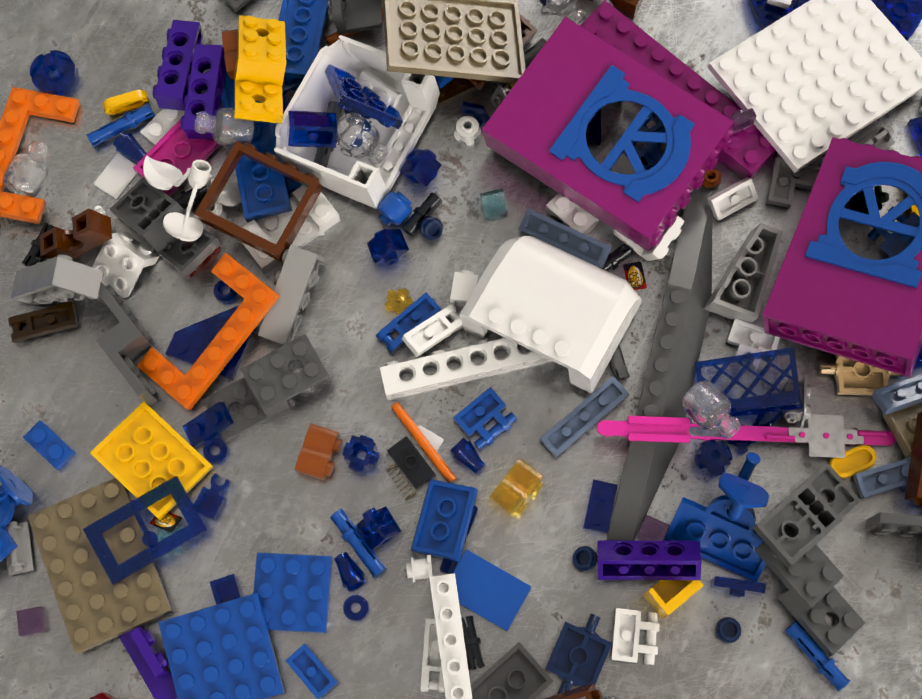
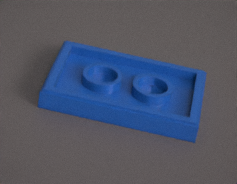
M430 479L411 551L459 562L478 489Z
M467 549L452 573H455L459 604L505 631H508L532 586Z

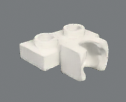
M735 318L726 343L738 346L732 361L733 365H737L742 357H747L751 362L750 370L755 371L759 366L762 355L770 358L774 357L780 338L766 334L762 327Z

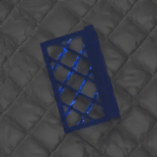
M794 347L695 362L700 402L699 410L705 415L702 417L704 422L803 408ZM789 355L790 364L784 371L773 364L779 356ZM757 359H762L767 363L760 374L749 368L753 361ZM730 363H738L743 367L735 378L725 372ZM713 366L718 372L709 382L703 377L702 368ZM770 367L781 373L773 385L763 378ZM746 370L756 376L748 388L738 381ZM790 370L792 372V377L789 374H787ZM721 374L732 380L724 391L713 385ZM784 377H787L793 382L794 391L782 392L777 386ZM761 380L770 388L765 395L758 396L752 390ZM735 384L745 390L739 399H732L727 395ZM711 387L721 394L715 402L706 403L705 394Z

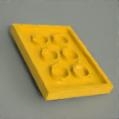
M144 401L90 452L158 520H161L213 469V466Z

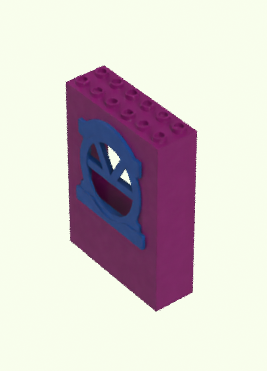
M564 17L482 128L486 146L649 252L653 246L656 248L664 237L662 233L665 228L668 227L670 229L678 217L676 216L680 208L685 209L688 205L693 189L698 190L705 180L703 176L706 171L714 169L719 160L717 157L721 150L725 152L732 143L731 137L734 134L732 130L734 121L567 17ZM621 101L643 105L602 164L597 162L592 156L586 141L587 126L597 111L608 104ZM652 112L658 116L665 128L664 133L640 132L639 130ZM631 141L666 143L667 146L661 160L651 169L645 170ZM624 151L635 174H620L611 171V168Z
M832 137L762 314L766 334L911 377L922 346V157H911L900 154L895 150L886 151L870 144L862 145L846 138L838 139ZM877 185L893 186L906 192L908 197L884 216L880 217L873 187ZM863 191L869 215L846 209L844 206L856 193ZM912 205L917 206L920 215L919 227L893 221ZM839 218L915 239L904 251L896 256L882 260L866 259L851 252L842 241L839 232Z

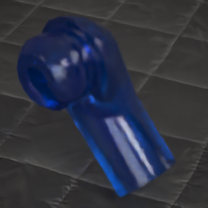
M463 101L461 113L472 115L478 121L479 126L484 127L490 119L485 107Z

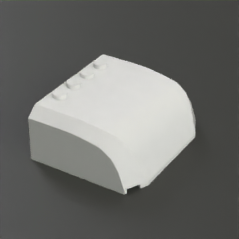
M340 35L338 37L339 40L329 47L326 45L318 52L283 113L282 124L278 123L275 128L276 148H274V151L285 163L288 162L296 166L299 172L305 175L308 172L318 177L321 186L377 209L382 199L391 191L437 106L440 91L435 76L387 71L385 51ZM361 71L369 72L402 94L391 115L386 114L356 94L367 107L366 117L359 122H351L350 119L346 118L343 108L333 142L335 146L334 151L330 153L327 168L314 163L317 151L316 142L320 140L329 106L328 103L330 101H337L342 104L339 92L346 87H350L353 91ZM366 119L371 125V130L363 131L362 145L358 148H353L350 144L361 132Z
M523 236L506 240L501 245L482 274L459 316L465 332L483 340L487 339L491 331L568 368L570 383L592 394L641 305L642 299L626 279L537 238Z

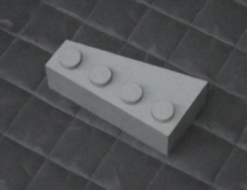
M763 223L755 227L747 236L703 309L732 320L736 318L748 323L757 320L783 231Z
M290 244L289 249H286L282 256L284 264L281 272L278 271L274 278V285H276L274 291L280 297L258 324V336L282 345L293 340L302 319V315L299 314L300 309L304 310L310 300L309 288L317 284L319 279L318 267L319 265H325L326 258Z
M57 255V257L17 271L11 299L31 305L53 303V301L67 302L68 298L80 301L84 300V296L89 299H97L103 271L74 262L70 256Z

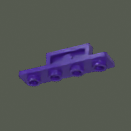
M140 626L118 636L154 699H177L172 675L167 667L169 664L168 660L155 647L154 643H156V640L149 630H145L144 626Z

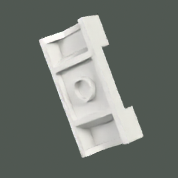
M610 143L595 157L596 161L602 164L614 145ZM623 153L611 168V171L616 173L635 174L628 157ZM559 193L546 205L545 212L548 215L556 216L566 226L585 235L601 222V220Z
M302 185L292 192L293 197L290 198L292 211L262 218L257 222L252 220L242 228L277 244L308 187ZM322 192L293 241V246L304 247L341 221L339 214ZM240 242L251 254L264 274L281 263Z

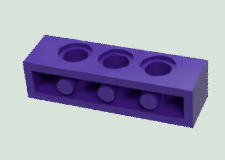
M173 20L171 29L168 28L167 46L163 47L162 66L158 67L157 85L153 87V98L156 99L158 107L161 109L185 111L184 97L188 95L189 89L187 77L188 74H191L192 70L191 54L195 51V44H202L204 37L200 22Z
M195 44V51L191 54L190 58L192 70L191 74H188L187 77L188 95L184 97L185 114L181 117L180 125L189 139L216 140L226 75L224 48L222 45ZM204 111L202 114L197 115L198 112Z
M598 540V580H701L702 560L700 541Z

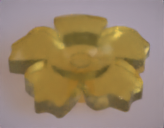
M403 288L398 289V292L394 289L388 291V301L385 303L386 310L390 312L395 311L398 316L414 303L412 298L408 297L409 290Z

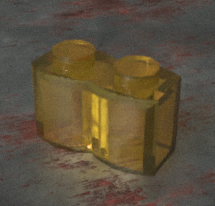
M520 458L492 492L490 499L512 517L516 513L521 515L529 505L526 501L531 494L536 496L544 486V483L541 482L544 476Z

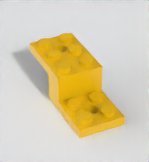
M239 15L238 52L234 72V118L282 124V85L286 68L285 21Z

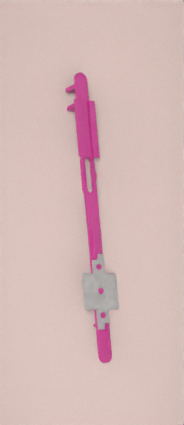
M810 414L808 428L716 425L711 423L690 424V418L628 416V421L602 420L597 424V432L605 436V438L625 436L628 441L690 443V439H698L704 441L737 440L809 443L810 457L845 458V445L891 446L896 440L890 431L844 429L843 415ZM701 426L703 428H721L725 434L723 437L692 436L689 434V428Z

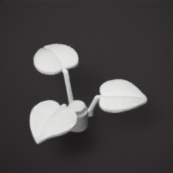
M146 156L143 164V174L146 181L153 187L161 190H170L173 185L179 187L188 178L193 190L185 215L178 212L167 214L163 220V227L170 235L182 241L191 242L197 240L203 233V224L199 219L189 216L197 189H201L207 184L208 191L214 180H211V165L204 160H195L191 168H187L186 173L183 175L175 166ZM227 181L216 202L229 207L239 206L242 202L238 183Z

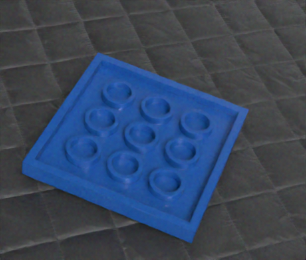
M258 593L158 622L178 699H266L285 693Z

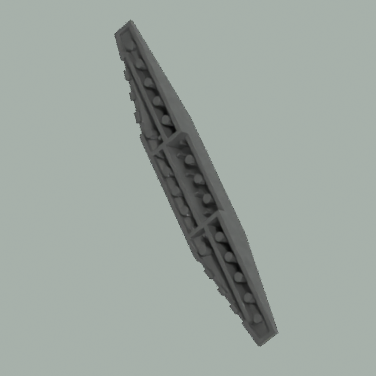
M701 186L698 190L693 189L690 194L691 200L683 210L682 219L685 222L680 229L682 231L676 240L636 416L686 418V410L690 401L710 312L703 308L712 295L713 213L707 199L713 195V189L711 188L708 189ZM629 441L606 540L635 541L679 443Z

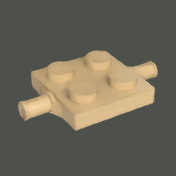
M835 355L834 365L820 364L819 369H821L819 371L820 374H834L837 383V395H872L874 390L888 386L890 376H903Z

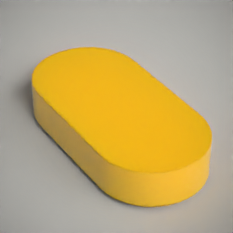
M134 90L108 98L102 105L105 114L115 116L123 114L128 110L129 112L149 103V97L144 90Z
M859 445L845 451V458H831L828 464L844 480L873 467L877 456L874 449L870 446Z

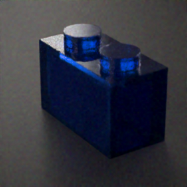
M288 111V146L336 148L338 130L336 113Z

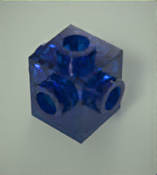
M414 149L408 154L405 163L399 171L413 185L427 187L437 176V172L442 165L436 160V155L428 149Z
M401 229L378 231L374 234V238L367 242L375 264L393 265L399 261V257L409 250Z
M352 435L350 442H346L342 456H344L346 464H349V469L362 473L363 470L370 472L371 466H376L380 452H377V445L372 438L360 435V437ZM362 452L366 453L364 460L358 458V455Z
M715 440L702 442V447L698 448L694 456L698 470L701 469L703 476L711 474L712 477L726 473L725 470L731 465L730 461L733 459L730 448L728 446L725 447L724 441L716 442ZM711 453H716L717 460L712 458Z
M386 506L378 510L375 507L369 509L362 515L363 519L356 525L371 550L389 543L402 532Z

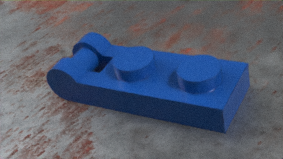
M426 292L382 328L376 337L380 342H384L387 345V350L391 354H394L404 344L402 340L404 334L442 309ZM394 331L399 334L395 340L391 336V333Z

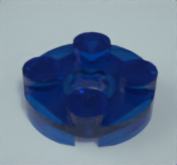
M52 50L48 54H40L33 60L30 66L32 82L43 93L64 96L77 79V67L70 56L62 51ZM58 69V74L54 77H51L49 72Z

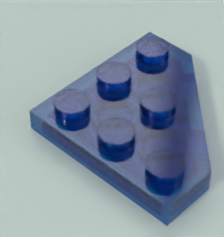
M328 65L325 74L337 104L342 109L347 111L351 109L366 119L373 118L378 120L381 125L387 128L392 126L399 129L403 120L397 109L391 105L387 108L386 104L379 100L380 96L367 86H364L362 89V86L355 81L356 78L349 72L333 65Z
M239 306L176 331L165 354L171 358L193 365ZM255 329L220 372L219 376L233 381Z

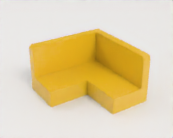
M660 580L642 596L658 613L659 617L663 619L704 585L700 580Z

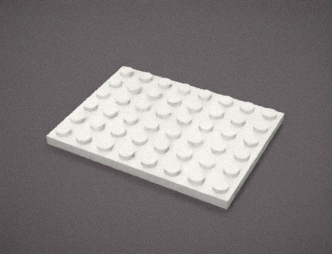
M810 0L711 61L707 67L794 173L824 155L828 150L832 137L848 139L922 90V58L871 0Z

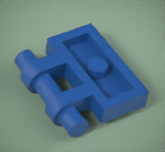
M915 212L908 218L902 214L896 218L902 224L919 227L920 216ZM875 227L867 235L872 241H875L880 235L883 236L886 240L879 247L890 257L904 251L915 239L894 232L890 234L887 230Z
M490 387L455 415L453 420L468 437L472 436L475 432L480 435V438L474 444L481 450L484 446L491 445L494 442V438L502 431L506 432L509 430L511 424L517 418L512 412L505 417L500 413L506 408V404ZM494 418L497 424L487 431L483 426Z

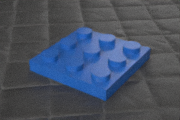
M257 553L253 594H259L268 630L327 633L332 556Z

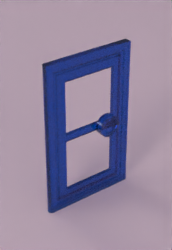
M177 476L83 528L113 585L208 531ZM171 494L188 525L158 542L157 534L148 530L139 512ZM134 515L144 532L142 541L149 548L118 565L102 533Z

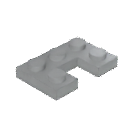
M776 157L773 164L767 203L790 208L795 187L812 190L821 166L808 164L794 173L783 158Z

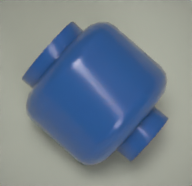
M397 191V193L389 192L378 205V210L381 213L378 217L388 226L391 223L400 226L411 214L412 208L410 205L412 202L400 191Z

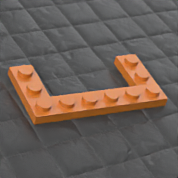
M12 87L0 120V217L40 224L47 204L45 200L3 192L7 182L5 172L9 167L10 173L29 116L33 115L74 123L80 106L78 99Z
M226 252L211 272L242 296L244 300L186 374L183 373L153 347L149 349L137 365L146 375L190 411L280 297L279 294Z

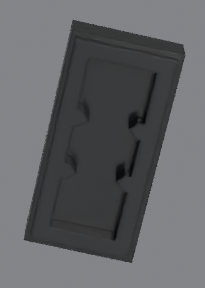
M407 436L387 450L416 490L436 476Z

